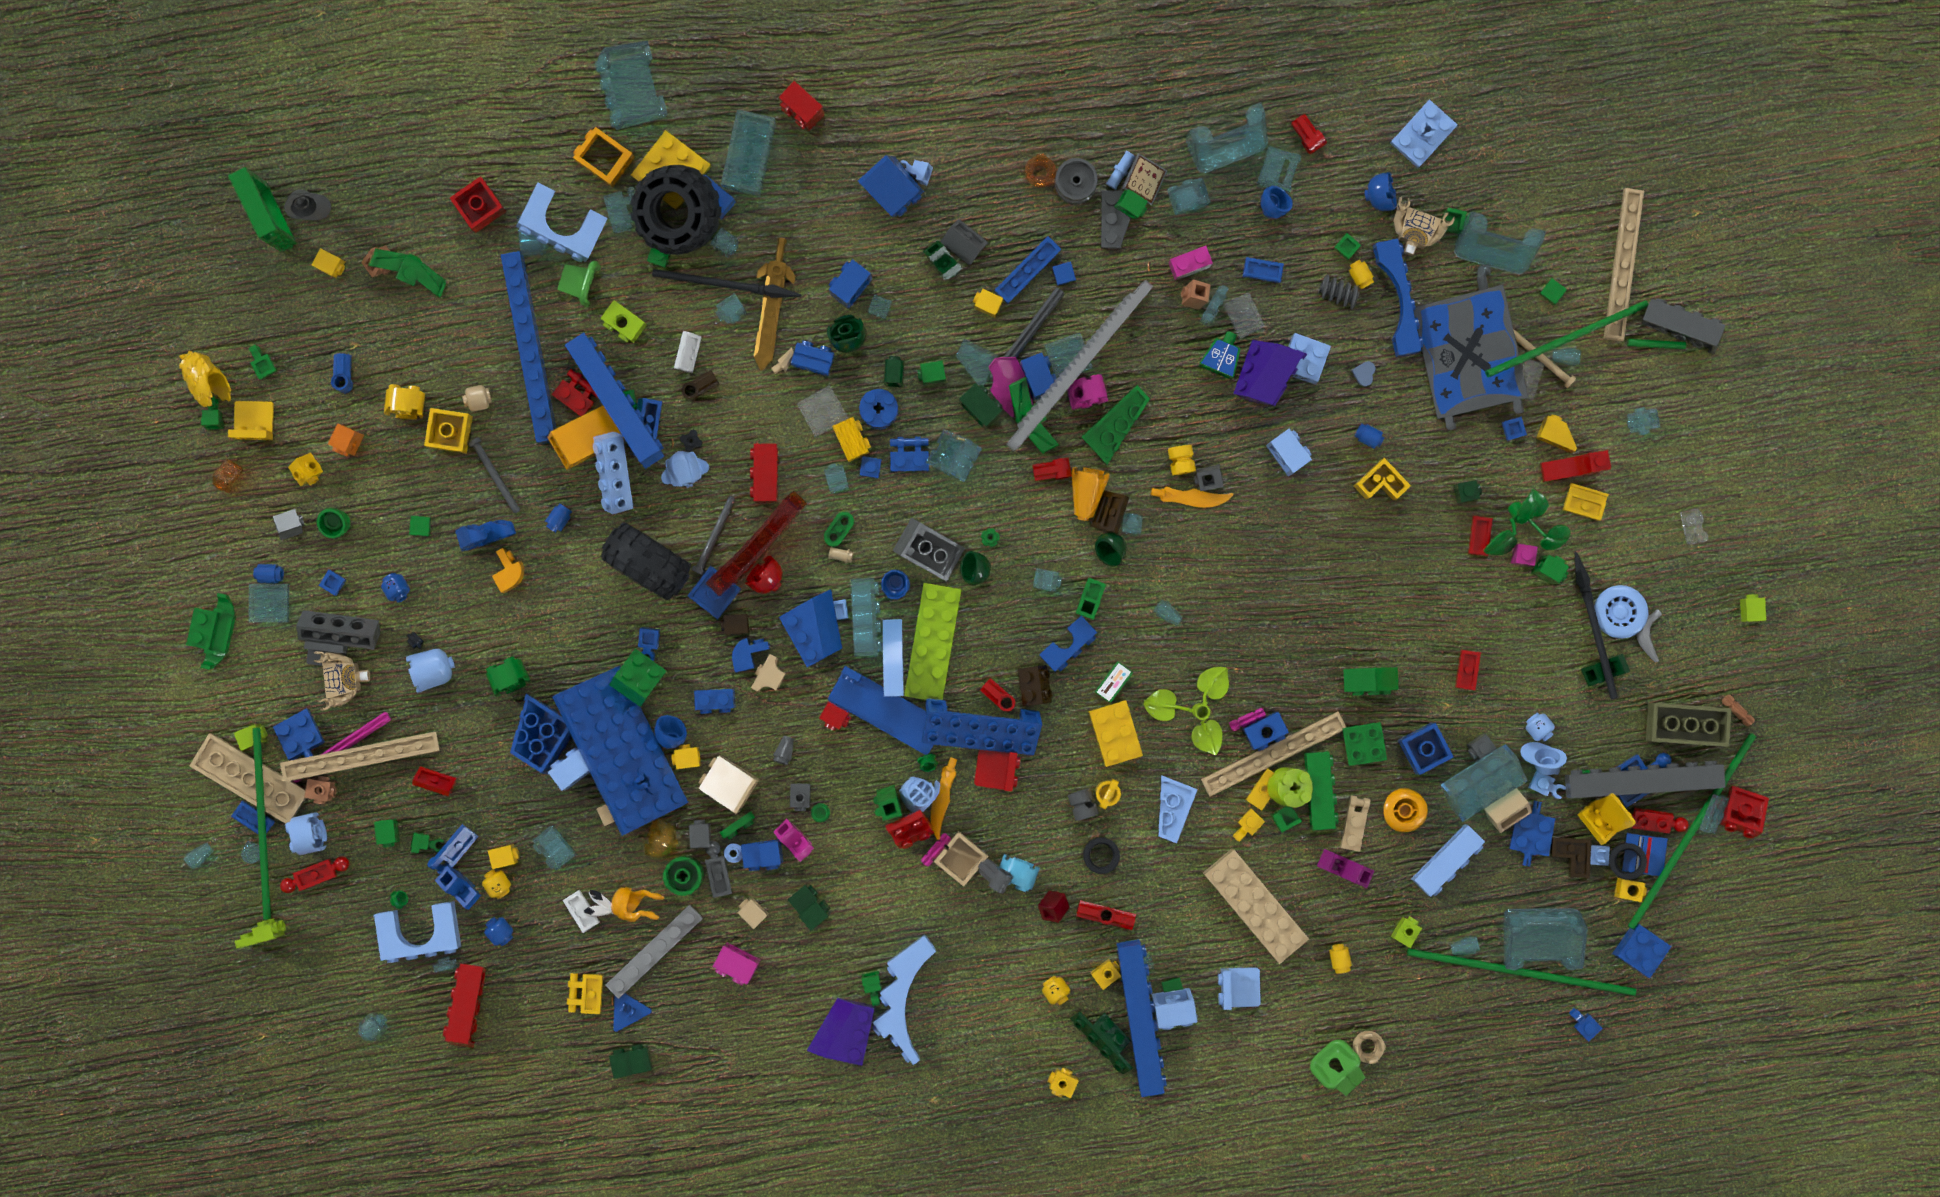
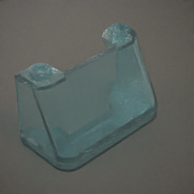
M1261 102L1248 108L1246 112L1247 124L1216 137H1213L1210 130L1204 126L1189 130L1185 141L1195 166L1200 172H1210L1265 149L1268 143L1265 110Z
M1471 211L1465 218L1463 230L1458 234L1454 250L1455 254L1461 259L1489 265L1490 267L1516 274L1526 272L1544 241L1546 231L1530 229L1525 233L1523 241L1487 232V218L1480 213Z
M1508 909L1504 912V965L1506 969L1518 970L1523 967L1524 961L1561 960L1563 966L1569 970L1583 969L1588 928L1582 914L1578 910Z

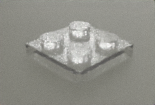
M830 385L797 403L815 437L832 429L833 425L849 419Z

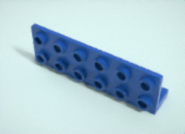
M845 666L828 700L919 752L928 755L933 744L922 743L927 711L900 696L884 697L883 686Z
M927 698V718L922 743L1006 753L1015 752L1025 755L1035 754L1042 727L1039 711L1021 709L1020 719L949 712L945 700Z

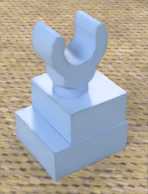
M905 160L901 161L903 165H906L907 172L916 178L920 184L928 185L933 170L929 163L914 160L912 166Z

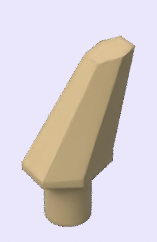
M790 348L778 359L779 363L772 367L775 374L781 370L787 371L793 358V348Z

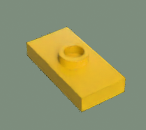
M1268 768L1245 799L1261 811L1271 798L1267 786L1274 772Z

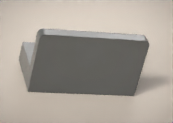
M960 219L950 226L941 240L944 246L968 265L973 263L977 255L989 243Z
M305 641L304 649H308L307 664L323 666L322 663L314 662V660L321 659V655L315 654V651L341 653L347 656L348 646Z

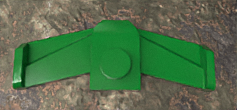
M375 248L368 264L370 267L397 271L395 279L414 286L415 282L418 281L438 298L441 297L446 286L444 278L413 254H403Z
M1026 377L1009 385L1017 424L1036 405V403L1033 405L1031 403ZM1045 416L1028 436L1042 454L1059 446L1057 441L1041 424V422L1047 420Z

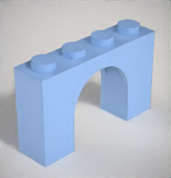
M537 183L516 227L525 235L531 234L537 237V241L543 244L549 243L553 245L554 249L558 252H566L572 255L571 257L574 260L586 262L607 218L590 209L577 233L570 236L558 235L549 228L545 218L547 207L555 191Z
M455 901L438 903L431 906L434 933L430 941L424 945L411 944L403 937L400 930L398 910L374 914L381 961L387 960V963L399 961L401 957L411 960L418 958L420 954H425V957L436 956L439 951H444V954L455 953L456 949L461 947Z

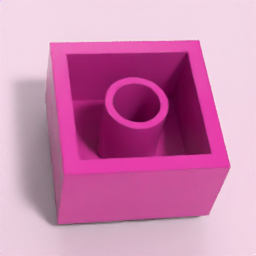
M727 942L722 947L713 967L716 968L715 972L722 976L727 974L733 977L735 983L739 985L745 983L747 985L761 959Z

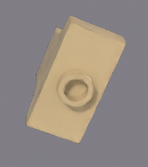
M769 654L764 665H759L755 672L757 678L751 687L752 689L760 691L763 687H770L778 690L786 673L778 668L777 657Z

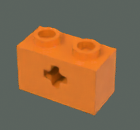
M337 423L328 445L333 446L332 451L346 457L348 454L355 456L364 435Z

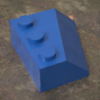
M831 589L779 617L806 667H810L842 649Z
M526 694L524 707L519 717L520 722L515 732L510 753L540 773L548 774L552 769L550 766L557 761L572 735L559 712Z

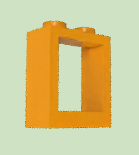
M595 127L593 130L588 131L582 146L579 145L575 149L573 158L577 163L613 188L635 156ZM598 136L623 153L607 176L582 159Z

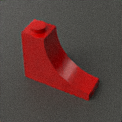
M1608 450L1540 463L1543 482L1597 474L1611 469Z

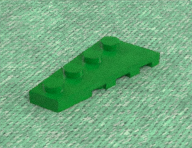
M1135 385L1081 436L1085 443L1106 465H1108L1115 451H1117L1121 442L1150 400L1138 385Z

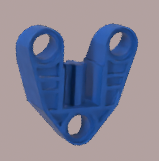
M502 519L495 520L494 522L489 521L480 526L474 524L462 526L455 530L461 551L484 546L516 534L513 522Z

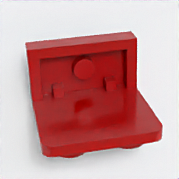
M979 750L974 784L980 787L1012 792L1013 788H1017L1018 777L1014 775L1015 768L1019 769L1021 757H1017L1018 753Z

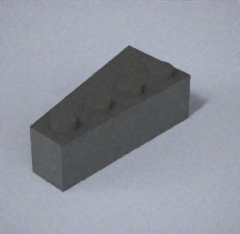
M1656 298V300L1651 299L1642 320L1643 325L1667 334L1669 331L1675 339L1680 341L1690 340L1692 346L1709 348L1708 353L1715 354L1726 326L1722 324L1721 320L1704 318V315L1694 311L1690 313L1685 311L1686 309L1682 306L1668 305L1665 300Z

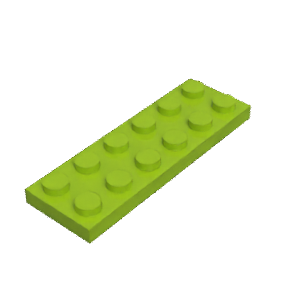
M928 583L923 584L904 696L927 700V698L943 700L962 589Z

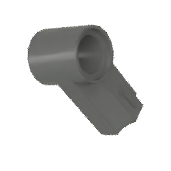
M990 859L981 861L978 866L979 873L990 882L989 886L993 890L1004 894L1013 879V875L997 866Z

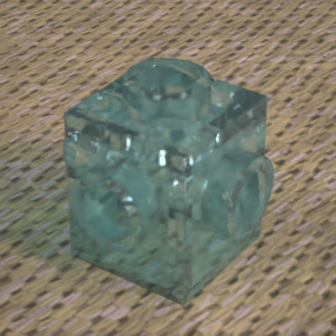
M1645 407L1634 409V413L1627 414V425L1630 433L1638 432L1640 436L1650 434L1652 429L1661 428L1657 409L1646 410Z

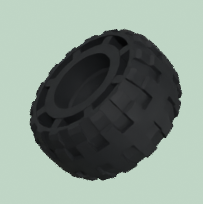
M684 165L662 166L646 174L635 187V194L631 198V219L635 222L637 227L635 230L639 237L642 236L649 247L655 248L664 254H686L706 245L717 231L719 216H721V207H719L718 201L720 197L717 190H714L710 179L702 175L699 170ZM666 193H678L687 204L688 218L686 223L680 228L669 226L661 215V201Z
M626 522L621 523L618 528L615 527L602 546L601 559L665 600H670L674 595H678L690 576L691 564Z

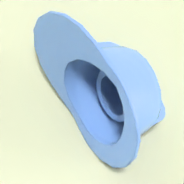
M1538 742L1526 743L1520 751L1523 759L1535 765L1536 770L1543 775L1559 774L1560 767L1567 760L1566 754L1563 751Z

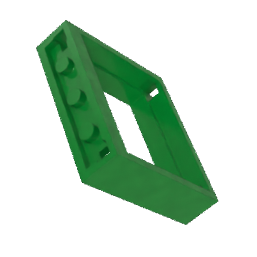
M246 167L228 175L258 238L280 252L287 249L291 250L297 242L268 183Z

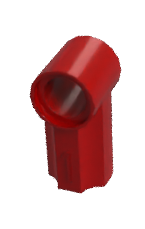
M1305 114L1299 116L1291 123L1301 138L1303 147L1310 155L1327 144L1323 134L1315 129Z
M1069 458L1052 460V462L1032 465L1035 481L1072 477Z
M990 678L980 689L1002 711L1010 712L1014 709L1015 699L993 679ZM1004 698L1012 700V706L1008 709L1003 708L1001 705Z

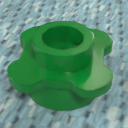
M935 754L924 755L917 759V762L920 764V770L931 772L936 769L938 761L935 760Z

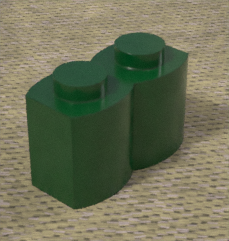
M889 356V359H885L884 386L903 387L904 361L899 356Z
M643 1043L631 1046L632 1049L624 1051V1048L612 1050L613 1054L609 1055L613 1078L617 1079L651 1071L653 1066L648 1046H643Z

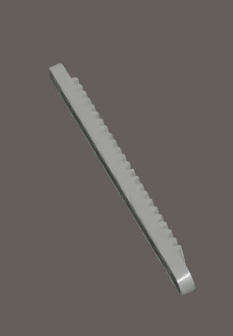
M1144 280L1133 293L1123 298V301L1118 304L1119 306L1109 315L1110 317L1096 330V333L1091 336L1087 344L1077 353L1078 355L1073 358L1064 371L1059 374V377L1054 380L1055 382L1050 385V388L1045 391V394L1041 396V399L1036 402V405L1031 408L1032 410L1017 424L1019 429L1006 444L1008 447L1015 451L1147 295L1153 287L1152 284Z

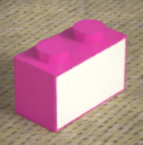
M1206 246L1174 257L1169 261L1175 281L1208 269L1213 264Z

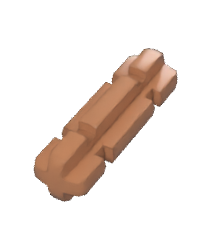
M1726 695L1721 700L1725 706L1732 708L1731 712L1738 719H1742L1741 722L1745 726H1750L1754 723L1755 719L1747 714L1748 712L1738 702L1734 701L1735 699L1731 695Z

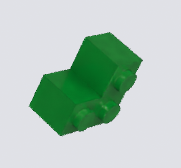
M1398 667L1343 669L1344 692H1352V696L1364 695V691H1368V695L1391 694V690H1399Z

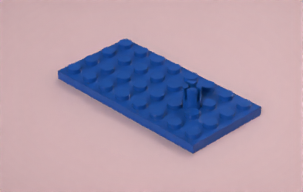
M617 666L554 695L553 699L623 836L687 804L688 801L641 707L609 685L621 668Z

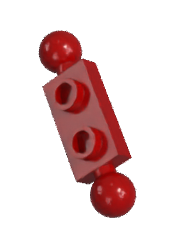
M1634 808L1633 814H1631L1636 821V824L1631 827L1633 829L1670 833L1671 827L1677 832H1684L1689 827L1687 819L1677 817L1673 820L1674 815L1669 812Z
M344 856L336 858L333 864L331 859H327L292 873L294 879H283L280 883V889L284 893H292L296 886L299 891L305 890L337 877L335 871H346L349 868L350 862Z

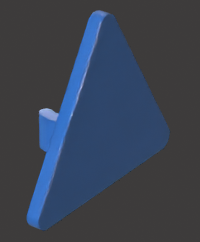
M626 993L619 999L614 995L613 1030L617 1032L647 1016L652 1010Z

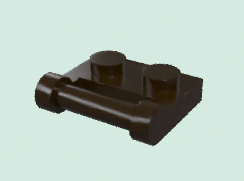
M1104 490L1094 521L1091 522L1090 527L1118 534L1130 497Z

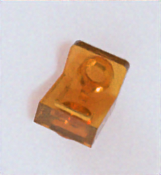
M226 458L213 474V485L220 491L230 493L232 484L241 475L243 468Z

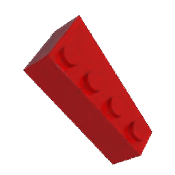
M460 963V967L455 971V980L457 982L456 987H453L451 991L453 1002L452 1007L449 1006L447 1011L449 1022L448 1026H445L443 1030L445 1041L451 1045L474 1048L475 1041H471V1038L477 1031L478 1024H476L475 1015H478L481 1005L478 996H482L486 974L484 967Z

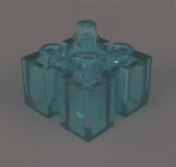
M943 429L937 441L939 446L936 450H932L926 463L946 475L965 482L973 467L972 461H976L982 448L967 438L957 436Z

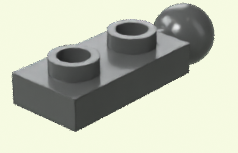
M710 841V847H705V851L710 855L711 859H706L705 863L713 898L732 894L725 856L718 857L720 845L716 841Z

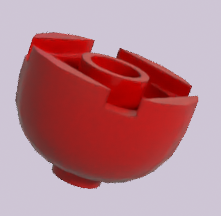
M767 556L762 559L764 561L762 565L757 564L746 578L748 582L745 583L751 590L761 594L769 593L772 590L775 592L782 584L780 582L783 576L781 565L772 556Z

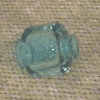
M369 1013L358 1024L359 1035L366 1041L378 1040L388 1029L386 1017L381 1013Z

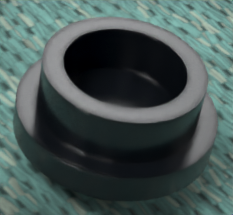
M415 632L406 635L408 638L406 642L413 649L416 647L418 649L422 648L421 645L424 641Z

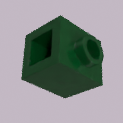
M1477 480L1453 485L1457 504L1478 500L1480 495H1482L1481 485L1477 484Z

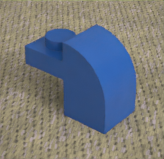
M745 638L738 642L732 653L735 672L754 669L755 664L752 653L771 649L769 641L764 642V639L754 640L753 645H750L749 638Z
M449 866L435 880L444 892L454 896L467 910L481 896L474 888L475 885L467 877Z

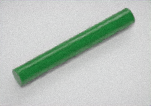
M1628 339L1627 346L1686 349V342Z

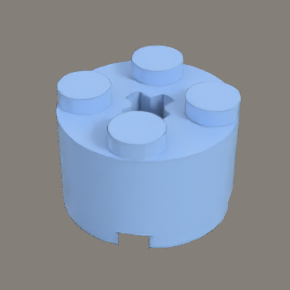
M318 813L293 817L290 822L286 823V831L290 835V850L292 853L304 855L322 851L326 848V846H323L324 841H327L326 827L323 819L319 820L317 818L319 816Z

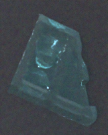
M964 339L956 354V358L965 367L978 386L980 384L984 386L991 373L989 365L995 358H998V355Z

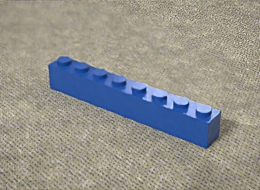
M583 332L565 344L567 350L642 466L646 469L663 458L664 454L661 450L664 447L658 438L654 440L651 436L654 434L649 424L644 425L642 422L645 419L639 409L635 411L633 408L635 402L629 394L627 396L624 394V385L620 380H615L614 376L616 373L610 365L607 367L604 363L607 359L603 353L596 351L595 347L598 345L592 336L588 338Z
M1139 939L1116 943L1141 1097L1164 1094L1163 1087H1166L1167 1083L1165 1075H1161V1068H1164L1162 1056H1158V1050L1161 1049L1160 1039L1155 1036V1031H1158L1157 1020H1153L1152 1013L1155 1012L1154 1001H1150L1149 994H1152L1151 982L1147 983L1146 976L1149 975L1148 964H1144L1143 957L1147 956L1145 945H1141Z

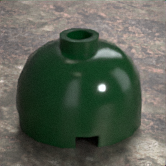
M844 315L836 318L831 327L830 325L828 326L827 336L831 345L836 350L843 353H851L858 350L864 344L866 329L862 319H857L854 315Z

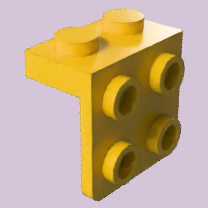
M1613 793L1591 801L1577 814L1600 845L1606 844L1617 832L1633 827L1636 824L1632 815Z

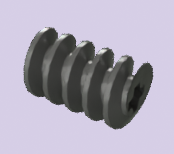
M1327 274L1322 280L1317 295L1322 292V299L1329 295L1330 302L1336 298V304L1343 300V307L1351 303L1350 309L1353 310L1360 294L1358 286L1355 285L1351 289V283L1348 282L1344 286V280H1340L1337 284L1336 277L1329 281L1330 276Z

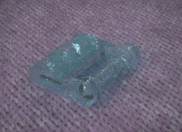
M1269 146L1257 184L1266 187L1278 186L1286 193H1290L1292 188L1290 185L1297 164L1300 163L1302 156ZM1287 159L1290 160L1284 182L1281 184L1278 183L1284 161Z

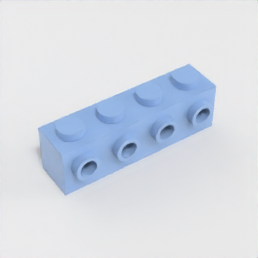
M610 432L593 437V450L597 458L596 469L600 478L598 485L602 491L601 504L603 509L611 514L634 509L623 435L617 432Z
M1464 824L1411 880L1428 896H1436L1443 889L1441 886L1446 881L1450 882L1456 876L1455 872L1459 868H1464L1469 863V857L1473 853L1476 855L1482 850V844L1485 841L1469 825Z

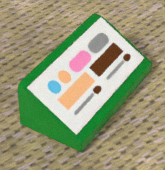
M1117 661L1095 690V693L1111 703L1133 672Z

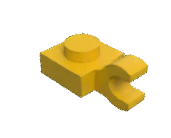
M1250 808L1237 822L1241 827L1234 833L1233 837L1240 842L1247 832L1252 836L1265 821Z

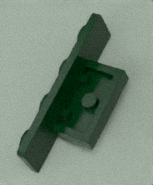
M1080 1011L1070 1018L1074 1026L1087 1036V1040L1100 1050L1101 1055L1113 1064L1115 1070L1122 1074L1132 1070L1133 1067L1120 1054L1131 1040L1106 1013L1101 1014L1093 1024Z

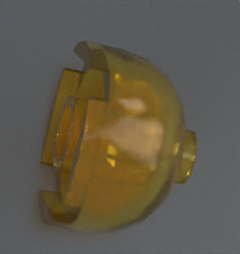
M659 818L654 820L646 836L649 838L648 844L644 843L643 852L644 855L655 858L669 855L678 845L675 828L665 820Z

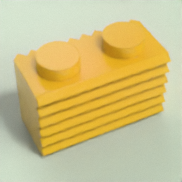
M851 417L832 426L848 462L869 453L868 448H871L867 437L863 438L860 433L863 428L859 419L855 421L854 417Z

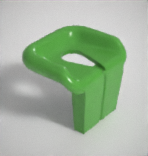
M595 260L590 262L588 268L565 264L557 290L579 298L583 307H589L590 301L587 298L591 288L590 285L592 284L595 271H599L601 265Z
M1341 1039L1333 1040L1327 1044L1310 1063L1312 1074L1324 1087L1331 1090L1336 1088L1345 1096L1366 1078L1359 1068L1361 1063L1360 1057L1347 1042ZM1338 1059L1343 1067L1340 1073L1330 1068L1331 1060Z

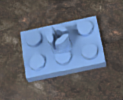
M1429 99L1390 143L1419 168L1455 129L1457 124Z

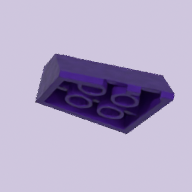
M1252 340L1233 394L1249 402L1275 406L1287 388L1286 382L1291 374L1295 375L1298 370L1296 366L1301 359H1305L1307 353L1281 344Z
M837 998L807 1051L824 1058L862 1066L875 1006Z

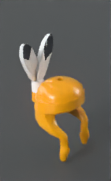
M625 887L619 888L615 892L612 902H610L600 892L590 890L589 895L591 899L599 906L588 907L583 913L590 917L611 913L629 922H636L640 916H647L650 919L657 920L659 917L653 912L643 910L635 913L632 912L638 907L644 896L655 900L664 899V896L647 890L632 891V888Z

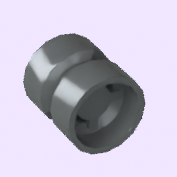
M1091 788L1067 795L1070 805L1074 806L1072 812L1075 821L1099 814L1096 803L1092 802L1094 796Z

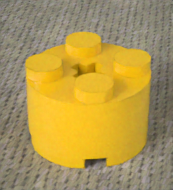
M390 384L389 389L386 390L384 414L390 416V413L396 414L395 418L415 420L417 416L423 418L425 393L420 391V387L417 386L401 388L399 385Z

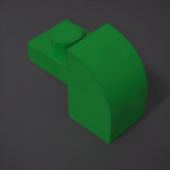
M1088 577L1075 613L1094 620L1106 584Z

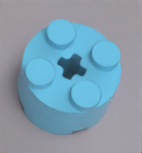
M1004 854L999 867L1013 875L1010 884H1015V888L1023 892L1029 891V889L1032 890L1040 867L1035 866L1033 868L1034 864L1016 857L1008 859L1009 855Z

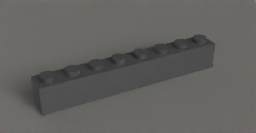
M1705 761V765H1698V762H1687L1686 766L1679 767L1678 763L1667 764V768H1659V765H1647V769H1640V766H1629L1628 770L1621 771V767L1609 768L1608 772H1602V769H1590V773H1582V770H1571V774H1565L1566 798L1608 796L1611 793L1614 795L1726 788L1724 764H1717V761Z

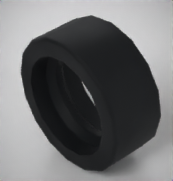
M1096 837L1086 844L1083 851V860L1092 872L1107 874L1117 867L1120 860V851L1111 839ZM1104 844L1111 848L1113 858L1107 866L1099 867L1092 863L1090 853L1094 846Z
M1623 843L1612 850L1609 864L1616 876L1632 880L1644 873L1647 866V858L1643 850L1637 845ZM1632 850L1639 856L1640 863L1634 872L1626 873L1617 867L1616 858L1620 852Z

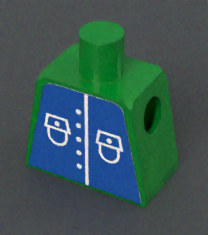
M1227 331L1223 340L1215 338L1198 366L1232 380L1241 349L1234 345L1237 335Z

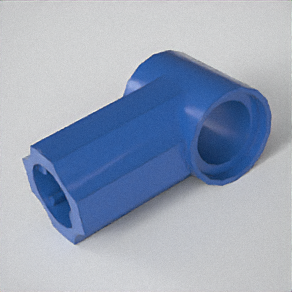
M334 354L331 385L334 389L344 394L350 392L353 388L351 380L352 355ZM345 379V385L339 388V382Z

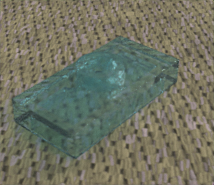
M1713 794L1700 826L1701 831L1716 833L1719 823L1724 817V810L1729 800L1728 797Z

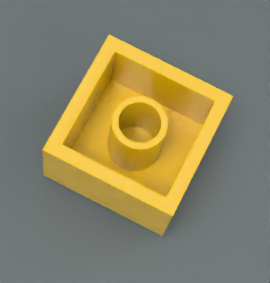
M430 408L424 446L431 449L467 454L473 416L467 413Z

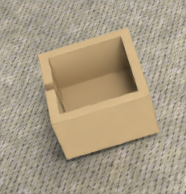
M958 831L947 844L950 848L947 849L945 847L934 860V863L962 886H965L979 869L980 862L988 858V854Z

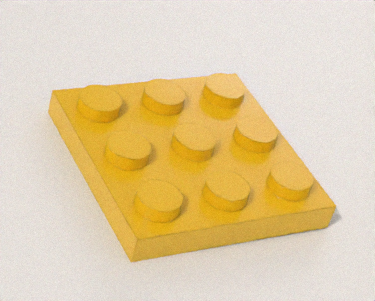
M665 130L631 176L639 182L652 170L668 165L693 167L699 170L702 175H705L711 168V164ZM676 192L666 193L662 199L676 211L685 201Z

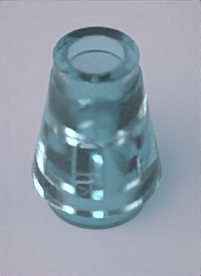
M1574 347L1553 350L1552 361L1571 366L1580 365L1581 349Z
M1163 599L1153 610L1157 617L1175 626L1183 618L1169 601H1164Z
M206 842L186 853L187 856L183 859L194 870L196 867L199 868L214 850Z
M1470 935L1450 944L1453 955L1476 954V952L1480 951L1477 936L1472 937Z

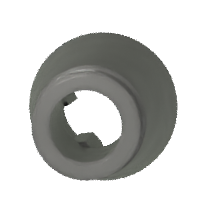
M783 736L773 754L774 762L788 765L791 762L793 738Z

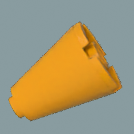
M1072 467L1074 515L1078 516L1079 520L1089 521V518L1094 517L1110 473L1104 474L1102 470L1083 467V471H1078V467Z

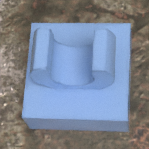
M1591 845L1590 864L1609 866L1610 846Z

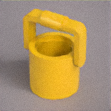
M1112 778L1111 781H1102L1097 785L1095 797L1101 803L1099 807L1106 810L1107 806H1113L1120 800L1119 781Z

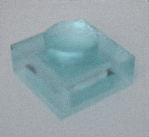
M449 957L438 959V963L433 965L434 972L457 967L456 959L450 960Z

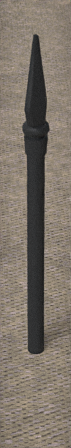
M653 269L652 272L654 277L750 291L751 293L767 295L771 298L802 296L799 293L774 284H748Z
M1575 552L1576 583L1580 587V593H1582V598L1587 608L1610 699H1617L1618 694L1593 604L1590 577L1578 553Z

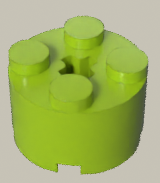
M1283 767L1277 769L1273 776L1270 777L1267 788L1269 796L1277 804L1288 807H1300L1311 800L1313 785L1307 772L1300 769Z

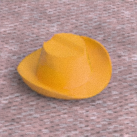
M1401 788L1389 794L1384 803L1383 812L1387 824L1392 829L1398 832H1411L1425 822L1428 808L1426 801L1418 792L1408 788Z

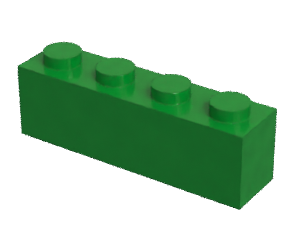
M1329 751L1304 753L1305 772L1310 775L1313 785L1312 797L1308 802L1310 830L1336 829L1339 819L1338 813L1334 811V805H1337L1336 793H1333L1332 787L1335 786V776L1331 774V766H1334L1333 755H1330Z

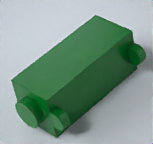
M895 785L876 790L877 796L873 798V802L878 804L879 808L875 809V815L882 816L883 821L902 816Z

